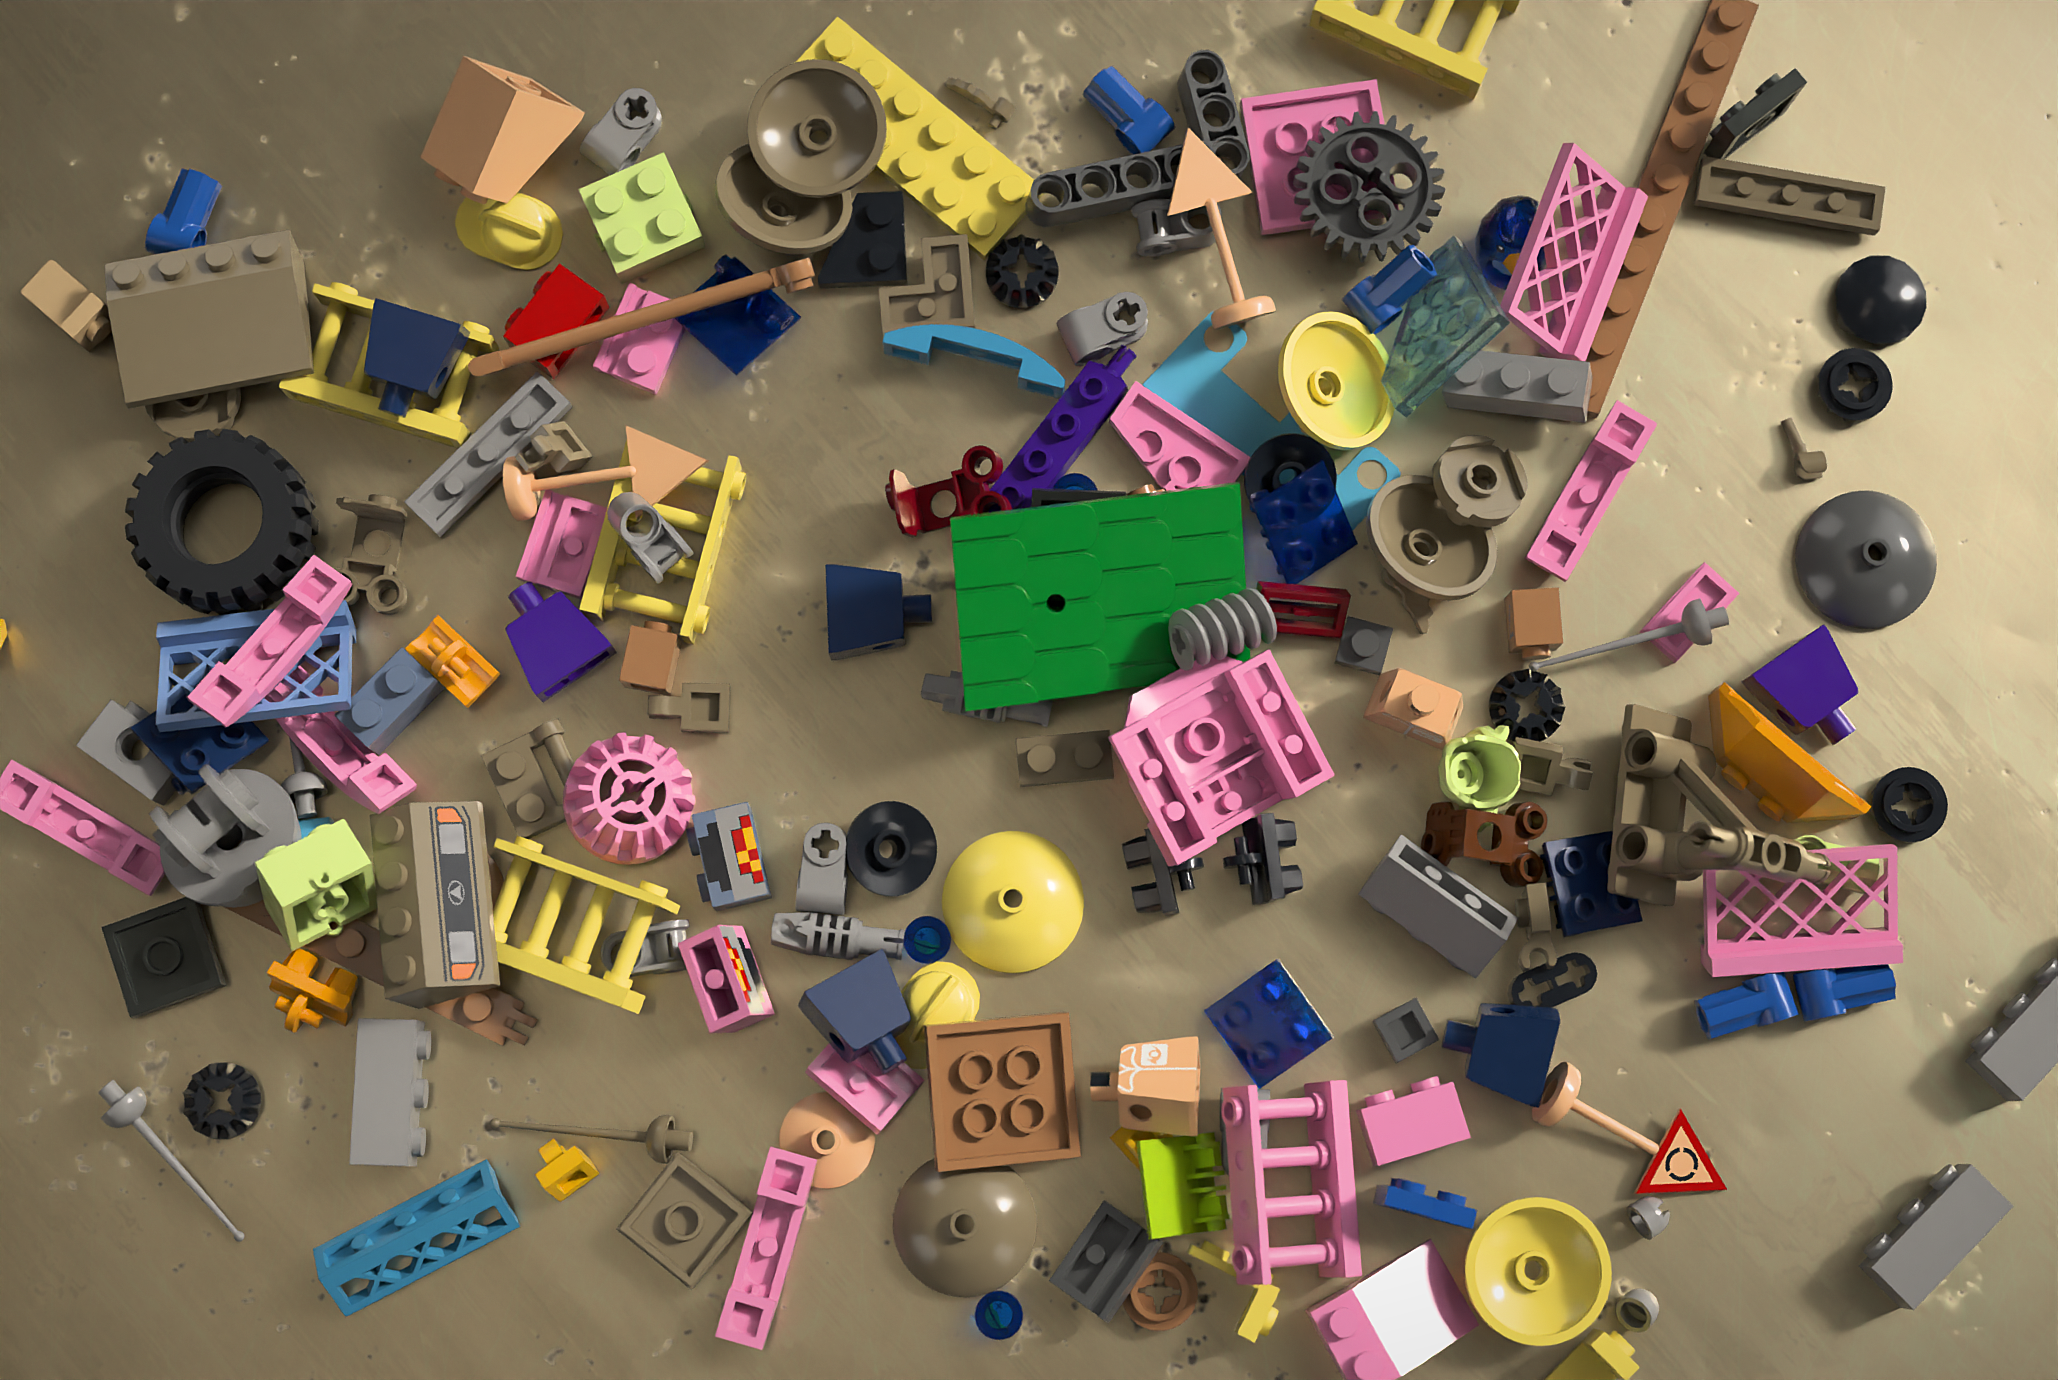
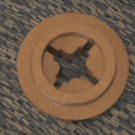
M1157 1252L1124 1300L1123 1306L1125 1311L1134 1322L1146 1329L1165 1331L1181 1325L1192 1314L1197 1302L1198 1286L1194 1273L1177 1256ZM1158 1270H1162L1165 1286L1172 1287L1173 1290H1180V1294L1164 1297L1163 1305H1160V1313H1156V1305H1154L1152 1296L1145 1295L1144 1292H1138V1288L1154 1285L1155 1277H1158Z

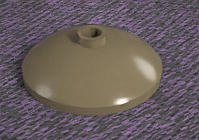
M823 59L804 60L780 69L760 87L752 101L748 114V141L757 165L777 186L799 196L812 198L830 197L854 188L874 170L882 156L886 142V116L877 92L860 73L835 61ZM823 131L827 134V138L823 143L816 144L810 140L812 133Z
M749 144L730 153L721 164L716 177L715 197L726 221L747 240L774 252L808 254L823 250L834 244L843 235L851 218L852 198L849 190L835 196L822 198L804 197L790 193L777 186L762 172L752 155Z
M1407 475L1393 479L1386 483L1370 502L1366 515V529L1370 545L1386 571L1408 589L1432 599L1458 600L1473 595L1490 579L1497 561V545L1492 528L1477 527L1471 524L1460 526L1452 522L1447 515V509L1442 505L1435 492L1432 477Z
M933 1158L920 1166L906 1181L897 1198L893 1214L895 1245L905 1266L915 1278L927 1287L939 1293L955 1297L984 1295L997 1290L1012 1280L1027 1262L1032 1252L1037 1232L1036 1209L1031 1193L1021 1177L1008 1165L938 1172L935 1170ZM968 1215L973 1219L974 1227L971 1232L962 1234L956 1230L955 1221L958 1216Z

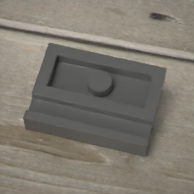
M1104 1200L1049 1281L1109 1323L1164 1242L1159 1238L1149 1239L1146 1229Z

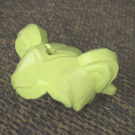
M1501 725L1496 729L1490 726L1477 727L1468 732L1464 737L1451 739L1444 746L1438 765L1439 785L1442 792L1459 805V809H1472L1498 814V807L1508 803L1518 791L1521 762L1517 751L1506 742L1509 734L1508 726ZM1486 822L1482 824L1478 832L1481 833L1486 827L1491 826L1492 823Z

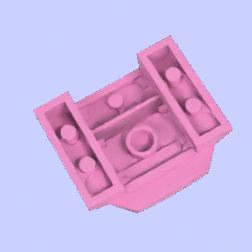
M1270 649L1244 662L1227 656L1224 659L1217 660L1211 654L1210 662L1206 665L1201 666L1195 660L1192 669L1185 671L1180 668L1130 696L1124 728L1108 737L1130 779L1128 782L1149 820L1147 826L1168 866L1181 864L1216 844V838L1276 803L1285 799L1296 798L1335 776Z

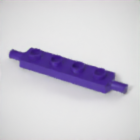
M1120 345L1118 351L1106 366L1089 360L999 479L994 483L990 491L1005 496L1009 500L1012 510L1031 508L1032 488L1054 489L1129 391L1127 384L1121 376L1132 361L1136 359V354L1131 349L1127 350L1125 345ZM999 504L991 506L988 513L1001 511Z

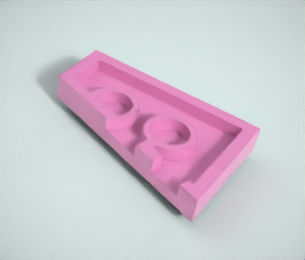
M1137 381L1132 385L1109 419V423L1157 485L1161 489H1165V491L1237 482L1250 459V456Z

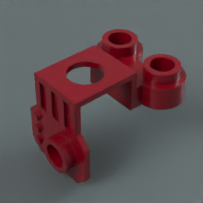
M983 445L974 446L964 454L962 469L951 471L952 478L916 487L909 484L904 473L893 469L890 470L889 474L890 483H887L885 486L886 498L890 508L895 511L898 527L902 534L909 537H916L917 531L927 533L950 527L951 517L988 513L990 507L994 504H999L1001 511L1012 510L1011 504L1005 496L990 491L989 485L996 482L1002 474L1003 461L995 450ZM990 459L992 462L991 471L986 475H982L980 473V464L984 460ZM940 491H950L956 499L954 512L944 518L936 516L931 506L934 496Z

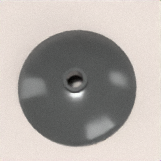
M1853 491L1832 498L1809 517L1798 537L1795 564L1803 591L1812 604L1825 616L1852 628L1877 629L1890 626L1905 619L1924 602L1935 580L1937 554L1928 527L1910 506L1893 496L1881 492ZM1869 546H1875L1881 551L1882 557L1880 561L1870 558L1868 554Z

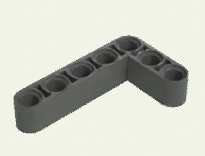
M1199 50L1188 57L1178 80V91L1188 128L1217 157L1224 156L1229 158L1235 166V169L1231 171L1240 179L1249 161V150L1227 70L1222 58L1218 54L1210 50ZM1203 72L1209 76L1211 83H1199L1193 78L1191 73ZM1203 115H1216L1221 119L1223 125L1220 127L1211 126L1205 121ZM1183 144L1044 173L1038 176L1031 186L1025 204L1027 216L1035 225L1054 227L1132 210L1135 204L1147 200L1171 199L1176 178L1171 167L1179 165ZM1129 175L1141 176L1146 181L1148 187H1133L1126 177ZM1094 184L1102 190L1104 196L1099 198L1090 197L1083 191L1082 186ZM1042 193H1049L1058 199L1060 205L1056 207L1044 206L1039 202L1037 196Z

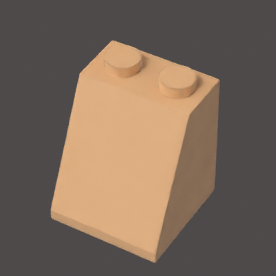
M463 56L420 158L436 168L434 175L437 178L455 186L461 185L460 193L465 197L481 204H486L488 198L508 203L576 128L585 113L531 78Z

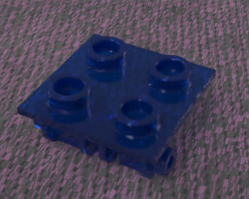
M725 254L714 265V269L717 272L694 292L747 277L754 273L736 256L731 259ZM772 289L674 319L737 376L801 319V316Z
M1324 461L1318 462L1270 494L1267 489H1264L1250 496L1252 504L1249 508L1252 513H1256L1259 523L1263 527L1260 531L1261 536L1268 539L1265 545L1268 550L1272 551L1278 565L1276 571L1279 575L1284 576L1287 584H1298L1358 544Z
M1279 958L1204 1010L1259 1089L1334 1038Z

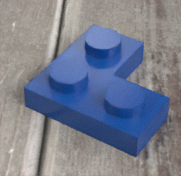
M1391 1178L1390 1186L1377 1185L1373 1204L1473 1229L1477 1210L1465 1207L1466 1197L1438 1190L1437 1198L1424 1195L1426 1185L1400 1178Z

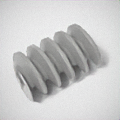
M1246 588L1238 594L1231 593L1223 596L1222 599L1215 598L1207 601L1205 605L1199 603L1191 606L1189 610L1180 609L1173 612L1168 626L1169 642L1177 664L1181 669L1187 671L1193 668L1194 659L1203 666L1210 662L1211 654L1215 659L1221 660L1226 658L1228 649L1231 653L1237 655L1243 652L1244 644L1252 650L1260 646L1261 639L1267 644L1274 642L1277 636V624L1271 607L1264 596L1256 589Z

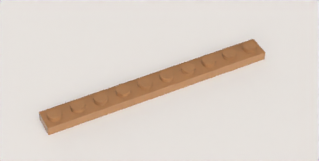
M1748 0L1710 1L1637 186L1648 198L1585 361L1590 362L1593 376L1587 416L1596 419L1600 414L1759 7L1758 4Z

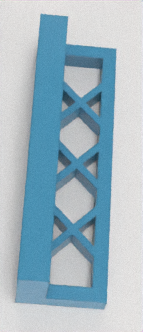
M486 1159L314 1248L313 1252L318 1278L342 1313L347 1317L520 1227L517 1216L500 1191L495 1171ZM492 1206H495L502 1218L488 1225L473 1224L477 1214ZM442 1232L457 1234L454 1243L444 1248L429 1246L432 1237ZM398 1255L413 1257L411 1264L400 1271L385 1269L388 1260ZM353 1278L370 1280L367 1288L350 1297L346 1295L340 1286Z

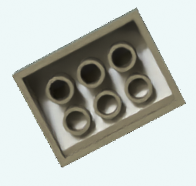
M289 229L105 264L106 300L125 404L128 409L314 373L305 267Z

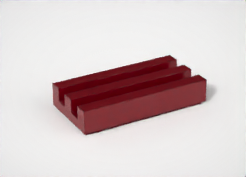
M1264 581L1257 582L1256 590L1264 596L1272 612L1294 614L1295 616L1334 618L1333 623L1275 618L1277 633L1330 638L1342 637L1351 594L1347 589ZM1270 598H1279V599H1290V600H1301V601L1334 603V604H1337V606H1333V605H1322V604H1311V603H1300V602H1289V601H1278V600H1269V599H1270Z

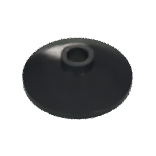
M1297 433L1281 434L1261 444L1250 457L1244 475L1245 493L1253 509L1265 520L1281 526L1301 525L1319 516L1331 502L1337 483L1336 467L1330 453L1313 438ZM1286 469H1292L1294 471L1292 482L1281 484L1279 480L1281 472Z
M885 801L873 804L859 813L849 827L846 836L847 865L860 885L875 894L900 896L910 893L927 880L934 868L937 857V841L934 830L927 818L911 805L898 801ZM884 840L888 841L892 846V854L888 858H884L879 851V846Z

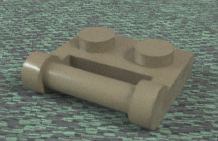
M559 719L548 721L536 727L533 731L481 755L517 835L526 839H530L566 822L563 804L558 806L533 752V749L545 745L565 787L567 777L574 762L561 736L565 731Z

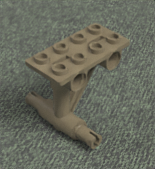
M1627 704L1625 706L1620 765L1617 773L1618 785L1615 816L1612 823L1611 857L1608 866L1607 889L1609 893L1662 906H1673L1675 904L1677 881L1695 880L1702 875L1703 870H1738L1786 883L1793 882L1799 878L1810 883L1820 884L1828 878L1830 871L1818 868V864L1831 866L1826 855L1806 851L1804 846L1798 841L1759 831L1711 781L1716 770L1715 755L1708 747L1690 742L1692 727L1690 720L1638 704ZM1686 797L1713 826L1705 822H1696L1690 826L1688 831H1683Z

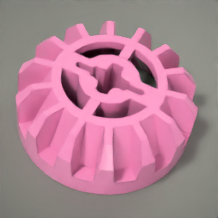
M626 732L617 733L610 739L594 742L575 761L563 791V811L571 833L583 848L602 860L615 864L632 865L658 858L675 845L689 824L691 812L695 805V796L692 795L690 784L692 780L689 769L685 770L677 759L678 753L673 748L669 747L666 749L655 743L654 737L644 734L642 737L626 736ZM638 761L649 765L653 769L646 774L637 771H627L624 773L618 763ZM611 769L617 778L609 789L606 800L601 802L599 796L600 782L607 770ZM664 784V805L658 815L654 817L649 810V806L654 794ZM644 788L636 803L629 800L625 803L622 801L616 805L624 790L630 794L634 791L639 792ZM642 816H644V818L647 821L646 823L637 825L621 823L634 822L636 820H639Z

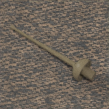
M662 1115L654 1119L649 1125L647 1132L499 1121L497 1118H493L490 1121L492 1128L508 1127L645 1143L650 1157L656 1162L663 1164L669 1163L673 1150L691 1151L693 1144V1133L675 1130V1120L672 1115Z

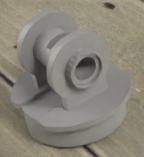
M205 764L198 770L201 777L208 784L181 809L175 810L171 815L159 806L149 813L159 828L152 835L160 845L163 870L170 883L180 893L194 902L209 906L233 908L257 903L263 900L255 862L262 859L273 848L289 846L302 839L294 804L285 789L263 773L248 769H227L219 775L212 767ZM241 840L240 844L234 848L236 843Z

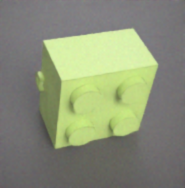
M664 152L578 189L598 233L594 234L602 252L607 251L621 284L705 248L702 234L692 214L694 209L690 204L687 194L683 195Z
M341 819L331 825H320L313 829L307 837L289 846L273 848L262 859L255 862L265 908L291 951L325 934L337 936L343 931V925L377 909L372 863L345 819ZM336 922L338 925L337 929L331 930L329 923Z

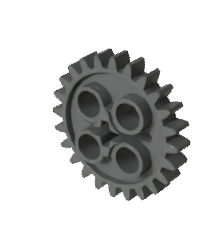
M1378 111L1373 112L1369 123H1363L1360 114L1354 112L1350 126H1347L1340 117H1337L1334 122V134L1322 126L1318 133L1321 144L1309 140L1305 151L1310 157H1299L1297 168L1305 173L1295 175L1293 186L1305 190L1296 193L1294 204L1308 205L1301 212L1299 219L1301 222L1315 221L1310 232L1312 238L1322 233L1327 235L1324 249H1330L1336 242L1342 244L1341 257L1344 259L1352 248L1358 249L1360 262L1365 261L1369 250H1374L1378 260L1381 262L1385 259L1388 247H1391L1396 255L1401 253L1405 249L1403 240L1416 247L1421 239L1418 230L1429 233L1433 222L1428 216L1438 217L1442 206L1433 200L1442 199L1445 188L1433 183L1442 179L1444 169L1430 168L1436 162L1439 154L1437 151L1423 153L1422 150L1426 145L1428 137L1423 136L1414 141L1410 138L1414 125L1410 123L1402 131L1396 129L1397 116L1395 115L1391 116L1386 125L1380 124ZM1357 148H1364L1372 153L1374 160L1369 163H1361L1352 156L1351 152ZM1340 163L1344 166V169H1336L1334 164ZM1403 174L1411 180L1412 187L1407 189L1397 188L1391 183L1390 176ZM1369 181L1377 185L1376 188L1370 189L1369 192L1361 189L1362 185H1367ZM1332 184L1340 185L1347 191L1348 197L1342 200H1335L1326 193L1325 188ZM1393 204H1401L1404 209L1397 210ZM1369 210H1376L1385 216L1387 222L1380 226H1374L1365 220L1363 214Z

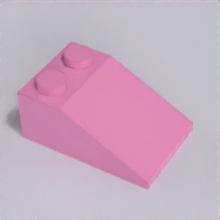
M1431 1239L1305 1310L1343 1380H1396L1479 1326Z

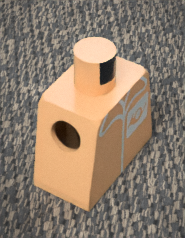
M1397 668L1379 675L1363 718L1443 750L1444 746L1451 740L1462 712V693L1407 670Z
M1198 1036L1123 1046L1120 1050L1119 1072H1091V1100L1118 1101L1120 1125L1126 1129L1198 1136L1201 1073Z

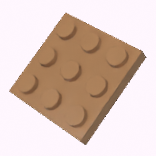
M1068 1012L924 1025L936 1171L942 1172L1081 1157Z

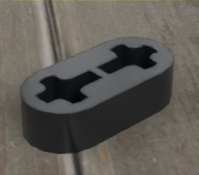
M1577 952L1565 954L1557 958L1553 969H1547L1546 963L1513 978L1508 987L1509 1002L1511 1005L1533 1006L1530 1000L1522 1002L1519 998L1518 993L1525 989L1523 981L1528 980L1531 986L1547 982L1550 990L1537 996L1538 1005L1534 1007H1555L1592 989L1597 979L1596 965L1585 954ZM1571 961L1574 967L1583 966L1586 974L1580 977L1582 986L1577 988L1574 982H1567L1558 986L1555 977L1568 971L1566 963Z

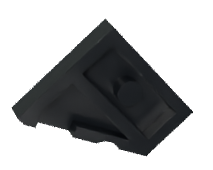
M903 191L857 193L852 203V214L843 235L833 244L818 276L819 289L907 285Z

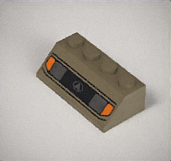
M478 801L416 802L397 806L380 814L370 815L385 999L421 1009L500 986L483 804Z

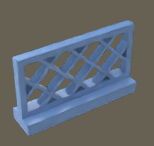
M346 600L342 601L327 626L308 651L278 683L284 684L293 692L283 701L270 703L263 698L234 723L351 709L352 644L356 643L357 628ZM275 609L157 623L156 638L161 647L156 726L159 732L222 725L196 705L186 713L170 715L171 706L185 694L189 696L195 689L193 687L219 661L222 662L225 659L232 658ZM340 645L339 650L326 662L313 655L321 647ZM306 661L317 670L302 684H299L288 675ZM196 662L200 664L183 680L173 673V665ZM327 677L339 684L337 695L318 697L312 693Z

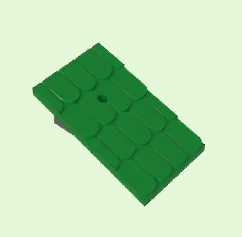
M1232 482L951 517L950 524L965 711L1036 703L1041 700L1149 686L1180 669L1173 656L1169 642L1168 626L1172 613L1180 609L1189 610L1191 606L1199 603L1205 605L1207 601L1212 599H1222L1223 596L1231 593L1238 594L1246 589L1240 483ZM1053 594H1059L1063 596L1064 600L1053 601L1048 597ZM1244 644L1243 652L1234 655L1228 649L1227 657L1244 662L1250 659V648Z

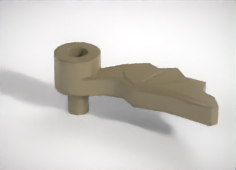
M949 77L944 83L946 87L993 114L994 116L989 125L994 129L998 127L1001 121L1008 122L1016 110V107L1007 99L999 97L995 103L982 90L959 78Z
M1383 568L1381 574L1383 581L1396 588L1402 595V605L1412 616L1419 633H1427L1429 628L1428 619L1433 615L1429 606L1430 598L1408 589Z

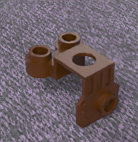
M1448 801L1432 803L1427 812L1426 829L1421 840V849L1446 867L1452 858L1467 857L1490 861V865L1500 866L1501 876L1509 886L1525 887L1526 884H1536L1544 871L1543 861L1537 853L1528 849V842L1542 835L1547 826V815L1534 802L1515 803L1507 809L1505 815L1472 809L1455 810L1452 802ZM1529 814H1530L1531 820H1532L1531 828H1530V826L1528 825V822H1527V818H1528V815H1529ZM1486 822L1493 824L1490 851L1483 849L1477 838L1480 826ZM1525 861L1527 862V865H1528V873H1527V874H1526L1525 871H1524V863H1525Z

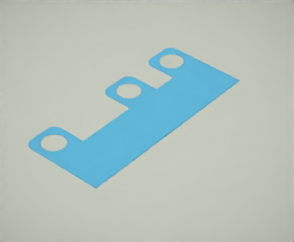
M1213 312L1207 315L1142 384L1250 457L1261 444L1272 437L1286 433L1305 435L1290 412L1279 423L1221 371L1246 344L1247 335L1237 324L1229 326L1234 337L1232 346L1227 351L1220 353L1208 349L1204 342V334L1212 325L1211 315ZM1374 447L1364 448L1339 475L1337 474L1335 493L1327 508L1315 519L1299 526L1332 554L1366 517L1370 502L1376 493L1386 483L1400 477V470L1378 449ZM1375 460L1385 467L1387 478L1381 487L1367 489L1359 483L1357 470L1365 461ZM1292 469L1282 471L1279 477L1280 483L1289 484L1292 482L1294 471Z

